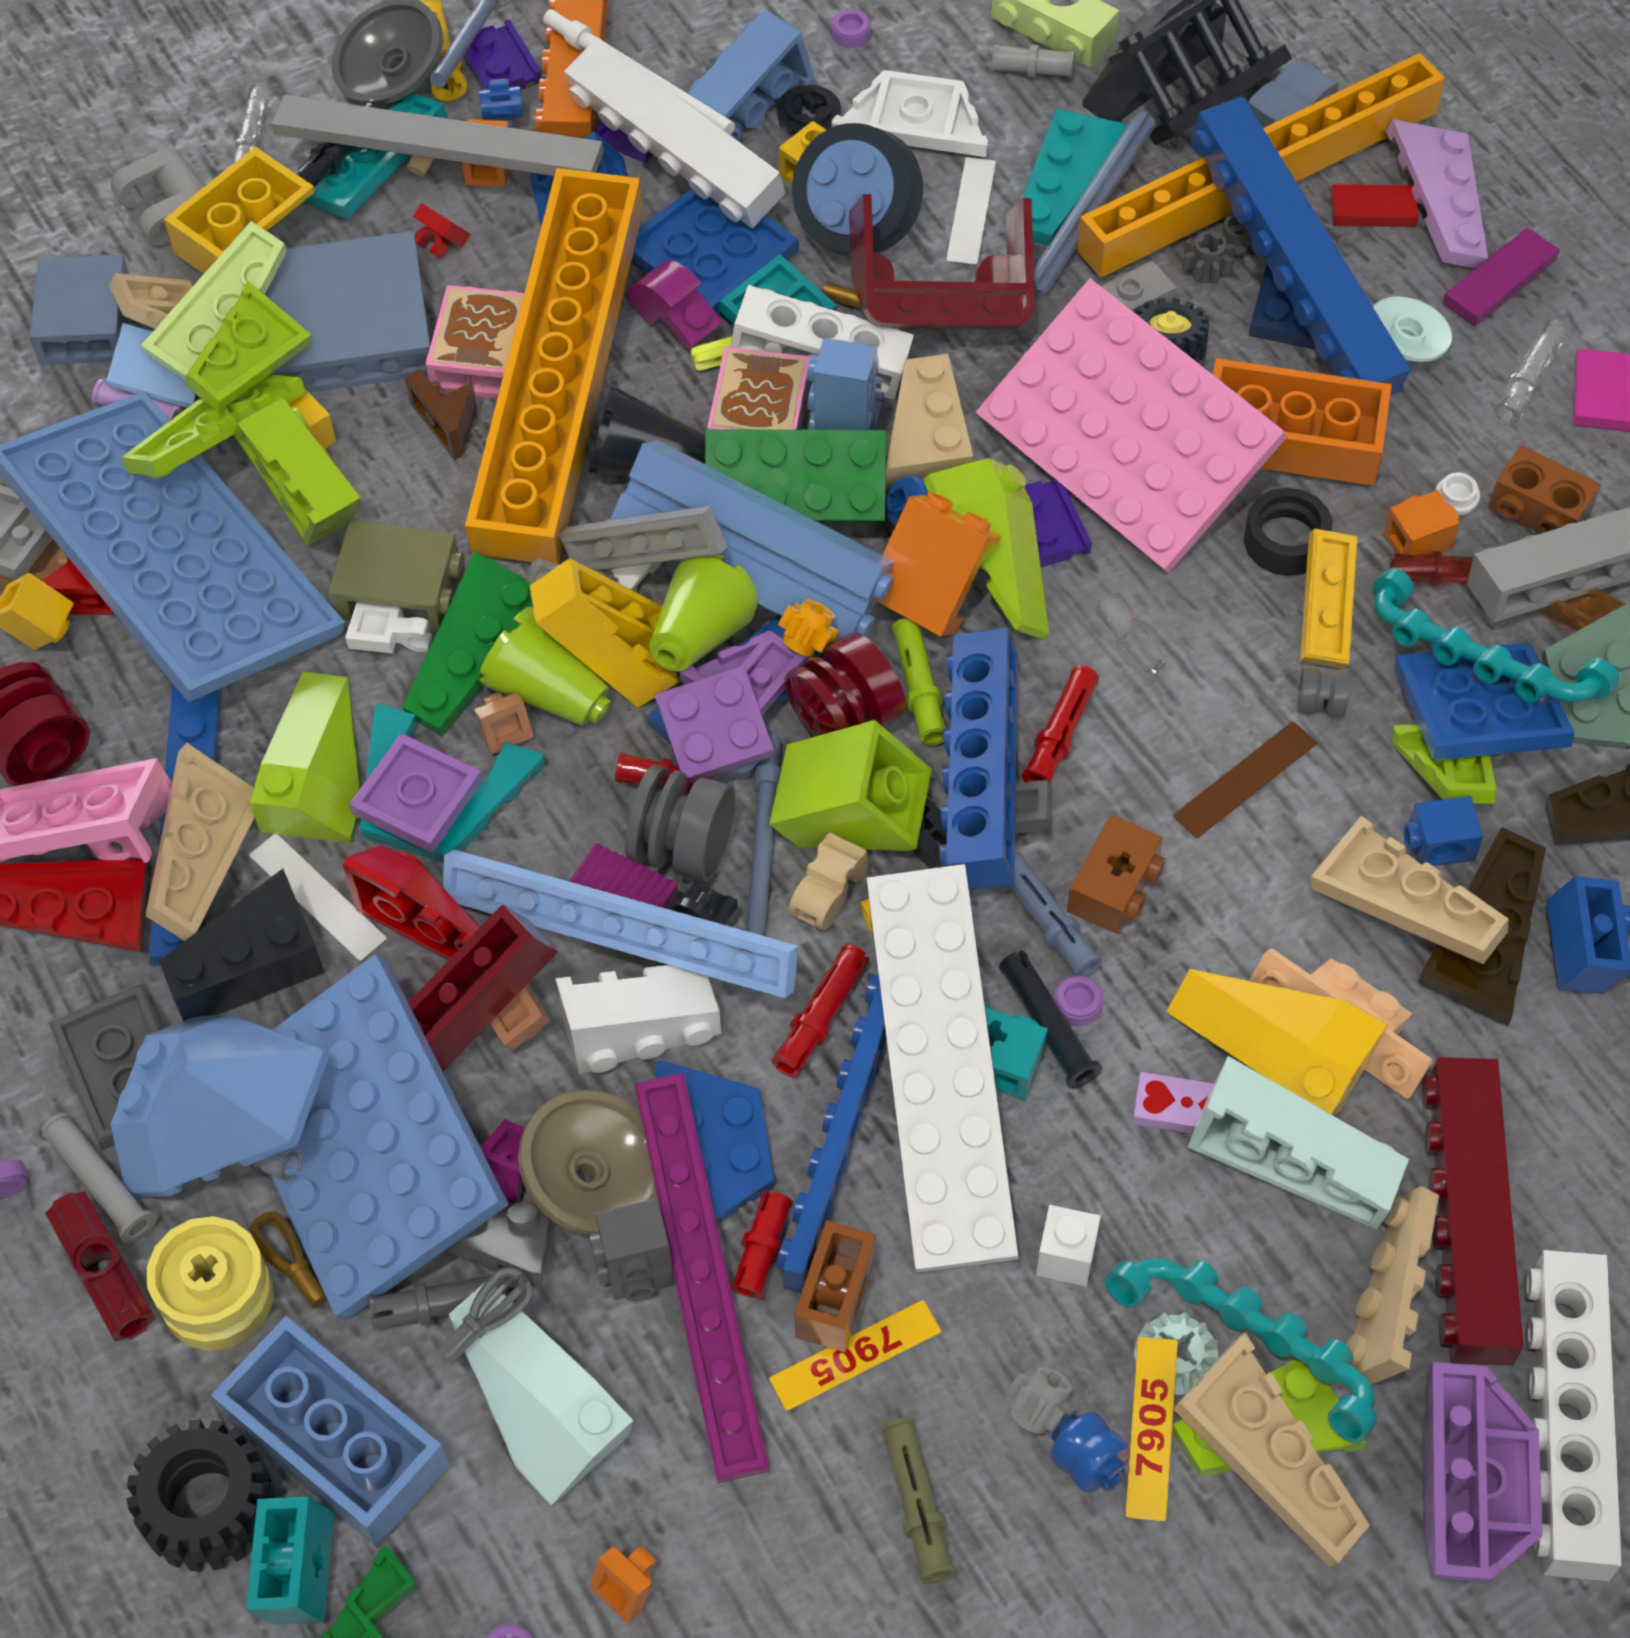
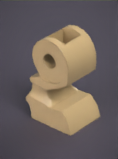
M829 832L825 839L820 842L817 849V857L814 862L808 864L806 877L797 886L788 908L789 915L797 917L822 931H826L843 909L848 892L847 880L858 883L869 872L867 850Z

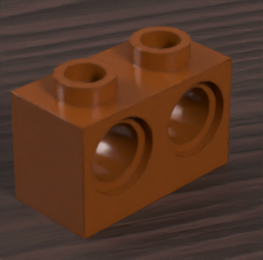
M1520 445L1496 480L1488 508L1498 512L1504 518L1514 520L1542 534L1561 528L1569 523L1585 521L1593 509L1601 483Z

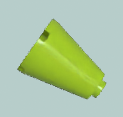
M720 554L684 559L677 566L649 643L653 658L662 667L672 671L687 669L751 622L758 607L759 598L756 586L746 570L738 564L733 568L721 561L724 556Z
M533 607L525 608L514 618V620L520 623V626L510 633L504 630L492 646L481 666L479 673L484 675V677L480 678L479 682L485 687L507 696L518 692L524 703L581 726L586 725L590 720L595 724L598 723L611 704V700L606 698L609 687L593 670L536 624Z

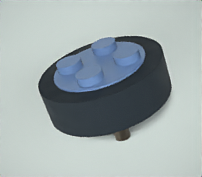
M845 123L825 130L806 147L796 165L793 176V205L802 227L819 244L832 250L850 254L849 211L862 194H872L873 252L879 253L891 248L910 231L921 208L923 178L915 155L900 138L890 132L870 125Z

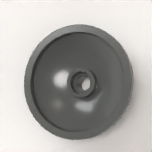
M386 0L366 9L347 26L334 49L332 75L337 87L348 99L364 105L369 99L377 100L382 105L410 95L426 81L438 62L443 46V31L440 21L427 5L418 0Z

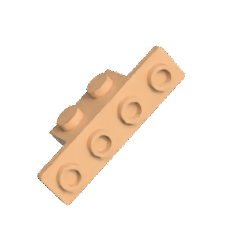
M1269 949L1263 954L1249 981L1295 989L1300 992L1325 997L1345 999L1389 1024L1364 1070L1406 1099L1411 1098L1415 1094L1424 1076L1433 1064V1060L1397 1035L1405 1028L1412 1013L1402 1007L1395 997L1389 993L1377 990L1361 979L1353 968L1346 964L1338 963L1332 958L1310 975L1274 949Z

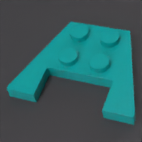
M376 704L366 780L400 733L410 738L412 737L418 725L415 714ZM505 742L487 780L483 781L433 853L361 819L360 824L362 837L444 863V855L454 849L463 852L490 824L489 818L504 803L509 804L520 793L519 787L532 774L536 777L545 766L544 754Z

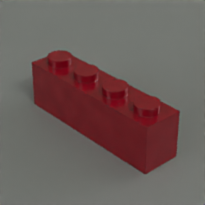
M504 904L487 919L408 1002L442 1072L558 953L527 918Z

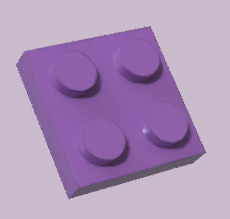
M744 666L655 694L656 703L679 770L687 774L688 784L697 781L700 777L708 778L774 756V749Z
M400 733L350 802V810L352 815L433 853L483 782L482 773L468 764Z

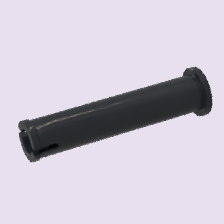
M1019 951L1018 955L1016 952L1008 955L999 964V970L1005 975L1031 1019L1035 1020L1040 1026L1048 1028L1046 1043L1067 1075L1065 1082L1068 1088L1075 1089L1090 1083L1102 1071L1100 1062L1092 1061L1031 964L1027 953Z

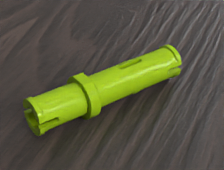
M903 618L893 624L892 631L908 689L906 696L907 708L910 712L914 713L920 741H924V744L928 746L938 745L944 742V730L946 729L941 710L943 703L942 691L939 687L935 686L920 625L908 618Z

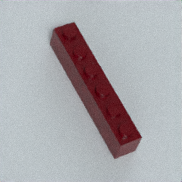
M1437 1057L1431 1075H1425L1423 1078L1422 1100L1424 1106H1431L1432 1121L1427 1122L1425 1132L1427 1152H1434L1435 1168H1431L1429 1173V1190L1439 1195V1215H1435L1432 1239L1434 1246L1441 1247L1443 1264H1438L1436 1268V1291L1438 1295H1445L1446 1313H1441L1439 1321L1440 1342L1442 1345H1449V1358L1452 1364L1513 1366L1524 1346L1498 1059Z

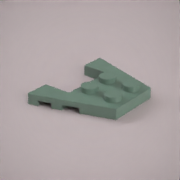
M1629 602L1549 646L1541 654L1544 665L1552 671L1554 678L1566 683H1576L1577 673L1593 658H1601L1610 662L1618 671L1619 684L1605 699L1595 700L1590 698L1580 702H1564L1559 700L1575 732L1573 743L1625 749L1626 746L1630 747Z

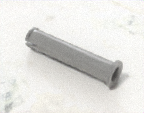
M59 1113L51 1117L41 1129L42 1136L50 1142L120 1229L119 1237L123 1243H134L147 1235L156 1223L157 1217L150 1210L142 1208L72 1122L71 1117L67 1113Z

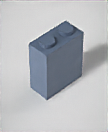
M123 255L38 259L29 338L39 365L112 362L122 324L129 323V318L123 316L108 286L115 273L129 274Z

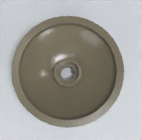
M572 1091L561 1094L546 1102L536 1111L526 1125L521 1136L518 1152L522 1181L537 1207L560 1226L589 1236V1234L599 1232L595 1213L657 1198L640 1112L627 1101L600 1091ZM576 1171L586 1173L590 1182L581 1180L577 1176Z

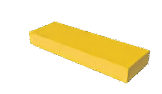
M1313 529L1309 534L1300 662L1344 669L1349 665L1358 536L1320 529Z

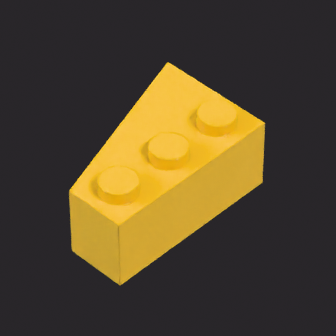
M571 558L530 585L533 615L536 624L637 708L655 698V694L666 691L679 683L677 672L662 667L653 658L649 648V643L662 608L661 605Z

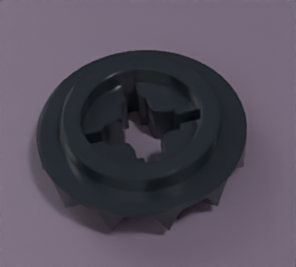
M802 85L794 87L785 92L778 100L776 112L779 126L786 127L789 135L799 132L812 121L827 130L831 128L832 119L836 115L841 116L840 101L832 91L821 86ZM802 106L809 110L811 114H815V117H809L806 113L802 114Z

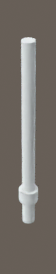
M552 9L548 10L544 15L543 23L563 35L565 42L578 50L586 49L597 38L592 34L591 28L578 20L570 21ZM615 49L726 133L732 134L735 128L734 122Z

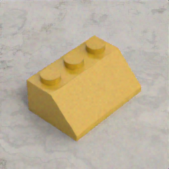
M254 147L164 218L173 252L203 274L250 221L268 231L315 193L314 186L257 147Z

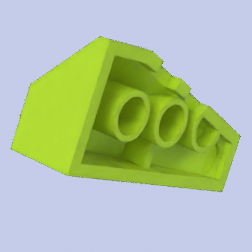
M986 458L928 474L923 479L928 492H934L948 498L953 502L951 509L964 516L967 512H971L989 520L992 523L990 530L1001 535L998 545L989 546L980 565V568L991 577L986 581V586L1015 630L1042 640L1049 635L1033 506L1025 490L1026 480L1022 473L1011 464L1006 466Z
M302 672L261 762L250 800L260 832L352 844L359 817L352 815L349 804L360 790L348 677Z

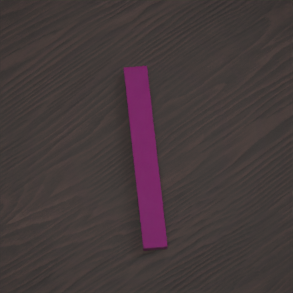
M684 1073L634 1083L660 1212L669 1244L672 1269L717 1484L770 1472Z

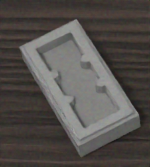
M1153 260L1101 286L1134 313L1139 305L1144 307L1147 301L1151 300L1156 305L1158 298H1165L1166 302L1175 298L1177 287Z

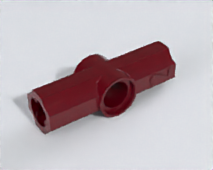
M85 1191L79 1193L69 1192L54 1200L53 1205L45 1212V1215L115 1342L124 1339L131 1340L147 1331L148 1326L156 1318ZM110 1259V1262L103 1270L90 1272V1269L97 1261Z

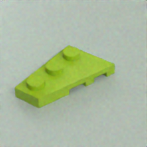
M247 281L241 291L240 298L233 308L230 307L223 318V324L215 336L209 339L187 373L185 385L218 413L308 347L311 334Z
M1295 1359L1271 1372L1283 1390L1279 1395L1296 1421L1302 1419L1313 1436L1310 1443L1317 1454L1338 1450L1351 1452L1364 1449L1366 1445L1365 1439L1360 1443H1352L1341 1438L1331 1428L1328 1421V1412L1339 1399L1329 1384H1325L1315 1378L1309 1369V1365L1299 1359ZM1183 1419L1172 1425V1434L1198 1477L1234 1471Z

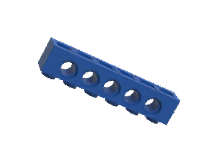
M1008 627L954 635L953 654L947 655L946 658L948 677L952 682V691H946L945 705L948 717L951 719V728L944 730L945 750L950 758L949 766L943 767L942 771L943 785L948 795V805H943L941 808V820L944 832L947 834V844L940 846L941 867L965 864L969 890L1014 885L1018 653Z

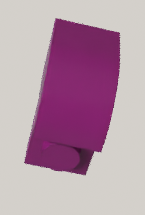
M665 260L624 293L649 327L662 319L687 351L723 323L697 290L702 284L699 279L686 267L672 260Z

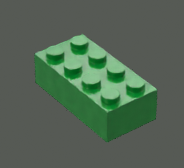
M706 429L705 464L823 525L885 526L886 430Z

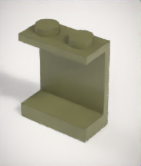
M349 520L328 591L331 606L345 621H351L357 602L425 610L428 614L431 631L437 632L455 594L454 589H452L454 580L461 579L463 575L464 553L458 552L455 533Z

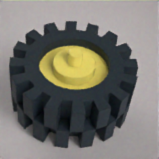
M1158 298L1156 305L1150 300L1145 302L1144 307L1139 305L1136 308L1135 314L1197 363L1205 358L1210 324L1208 315H1203V309L1198 307L1193 310L1194 304L1188 301L1184 305H1180V299L1172 298V303H1166L1165 298Z

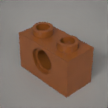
M826 1220L794 1314L795 1338L846 1352L876 1260V1234Z

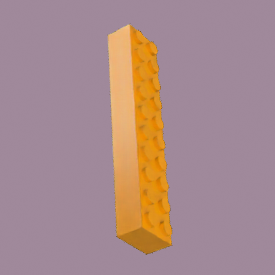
M556 168L465 523L471 554L476 551L483 556L559 566L564 546L559 534L569 525L643 214L640 178Z

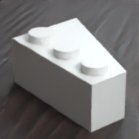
M671 965L644 968V977L618 980L615 971L600 973L598 977L600 982L573 985L571 977L555 978L563 1022L579 1074L589 1071L593 1073L606 1072L624 1061L638 1057L640 1059H651L661 1055L666 1049L684 1044L691 1046L700 1045L709 1041L713 1036L721 1034L720 1011L708 976Z

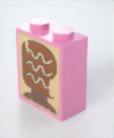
M447 285L425 364L428 380L431 383L437 381L445 394L471 382L475 397L497 399L524 293Z
M724 347L707 429L802 430L811 382L807 381L810 356Z

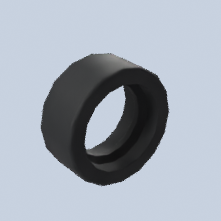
M1287 487L1270 490L1258 497L1249 509L1244 534V544L1247 553L1259 567L1271 573L1288 576L1306 573L1308 543L1298 546L1281 545L1265 535L1262 531V524L1270 519L1287 517L1305 523L1311 530L1332 531L1333 521L1330 512L1318 497L1304 490Z

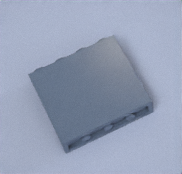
M414 231L288 248L265 296L311 334V340L308 347L271 374L299 377L309 393L401 380L418 369L425 376H428L425 364L430 349V339Z

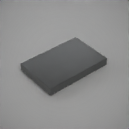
M142 983L49 1023L102 1151L115 1145L110 1124L117 1109L119 1097L125 1089L135 1064L137 1052L143 1044L146 1035L162 1030Z

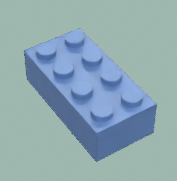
M287 1316L279 1322L211 1394L224 1419L243 1433L244 1436L376 1548L450 1466L441 1443Z

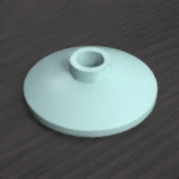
M1397 296L1382 299L1373 306L1406 360L1416 362L1433 361L1443 356L1449 349L1452 342L1451 328L1446 319L1430 305L1413 298Z

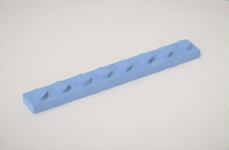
M455 849L444 855L443 888L459 905L493 914L504 904L527 918L534 926L778 997L786 998L794 992L798 954L797 945Z

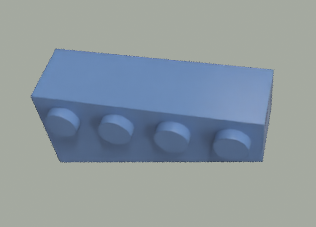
M764 9L754 20L746 24L742 34L735 42L719 54L715 64L707 73L692 84L688 94L734 122L735 128L730 136L739 142L741 131L746 127L756 129L765 121V112L775 103L777 104L785 92L794 88L799 83L808 85L815 79L801 31Z

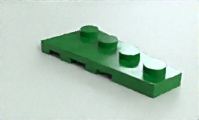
M474 551L402 707L405 712L415 714L417 723L441 737L445 735L483 685L479 682V679L484 677V675L479 672L498 637L504 630L510 633L517 629L520 623L514 620V618L525 608L533 607L530 590L532 582Z

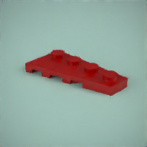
M142 859L0 864V926L142 952L149 865L147 862L144 863Z

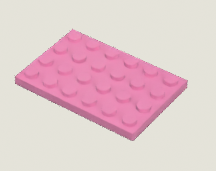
M1089 278L975 412L981 419L1052 478L1054 477L1070 493L1168 574L1288 437L1280 427L1091 278Z

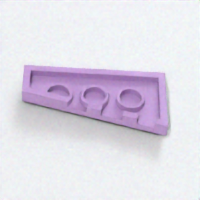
M1392 119L1386 129L1390 141H1396L1401 152L1397 158L1402 170H1409L1414 181L1411 191L1416 202H1420L1426 209L1428 215L1424 221L1442 262L1476 269L1488 259L1468 134Z

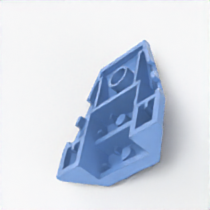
M232 1014L199 1016L146 1035L143 1044L137 1052L135 1064L125 1089L119 1097L118 1106L110 1124L125 1187L134 1198L169 1197L182 1191L181 1184L199 1177L206 1182L220 1176L219 1169L239 1162L245 1167L296 1147L330 1054L323 1049Z

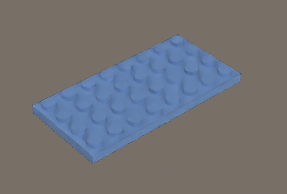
M145 391L0 444V476L188 702L344 633L345 621L200 454L174 468L168 475L160 478H149L146 475L127 473L121 457L170 421Z

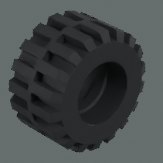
M201 1419L189 1420V1429L181 1431L178 1424L166 1429L169 1437L160 1441L155 1436L147 1443L151 1450L147 1457L138 1454L133 1465L139 1474L128 1476L127 1488L132 1494V1497L126 1498L128 1510L134 1517L132 1521L151 1549L159 1557L163 1555L168 1564L179 1568L184 1562L190 1571L202 1572L203 1563L206 1562L210 1564L213 1571L224 1568V1558L232 1555L237 1562L246 1556L242 1547L248 1542L253 1544L257 1499L274 1498V1491L269 1484L272 1480L251 1441L247 1442L243 1433L233 1427L228 1432L223 1422L212 1420L209 1428H205ZM208 1473L221 1474L229 1478L227 1494L221 1504L212 1512L198 1518H182L174 1515L175 1499L181 1488L191 1479Z

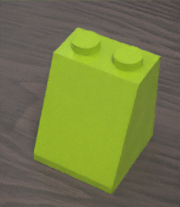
M876 720L787 744L769 825L798 848H818L820 842L830 832L865 850L917 849L932 768Z

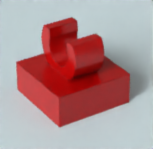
M423 203L419 205L413 215L415 219L426 225L415 233L416 244L425 249L428 242L434 238L435 242L429 253L439 259L446 255L449 241L463 248L471 235Z

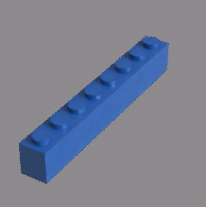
M1244 96L1199 112L1191 134L1193 149L1197 155L1203 157L1211 170L1214 184L1218 189L1223 190L1230 201L1234 217L1245 226L1252 238L1255 252L1258 256L1265 259L1273 273V279L1277 288L1285 292L1293 306L1298 323L1301 326H1305L1314 340L1318 356L1328 363L1335 376L1392 384L1390 395L1399 392L1411 372L1410 366Z

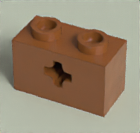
M1110 814L1069 889L1067 912L1119 935L1127 919L1135 922L1146 900V895L1142 894L1147 882L1155 884L1162 873L1166 858L1160 856L1163 836Z

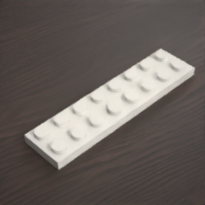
M965 864L867 877L916 1272L1019 1260Z

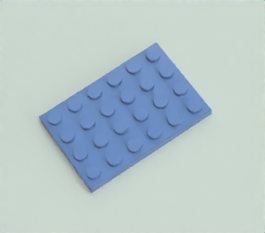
M378 954L373 955L272 1029L323 1049L330 1054L297 1146L268 1157L264 1161L335 1317L344 1320L349 1319L369 1304L368 1297L381 1296L509 1205L387 959Z

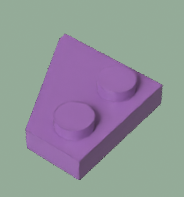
M767 631L751 638L745 645L732 646L718 652L717 659L696 668L692 664L687 669L680 671V681L688 684L744 666L761 715L763 716L785 690L784 677L787 672L795 667H803L807 656L791 650L784 644L781 637L772 631Z

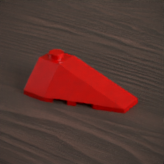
M380 845L348 856L342 863L356 911L446 960H449L480 928L423 867L420 860L407 851L401 850L398 853L385 845Z

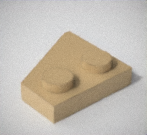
M119 273L114 274L108 285L123 316L154 329L157 328L193 287L190 280Z

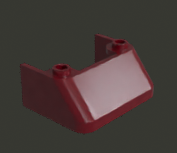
M862 194L849 211L851 280L863 312L872 324L879 327L1016 329L1025 324L1033 315L1035 293L1032 198H1022L1006 214L1007 255H991L982 260L975 271V282L894 281V269L891 262L884 255L873 252L872 194Z

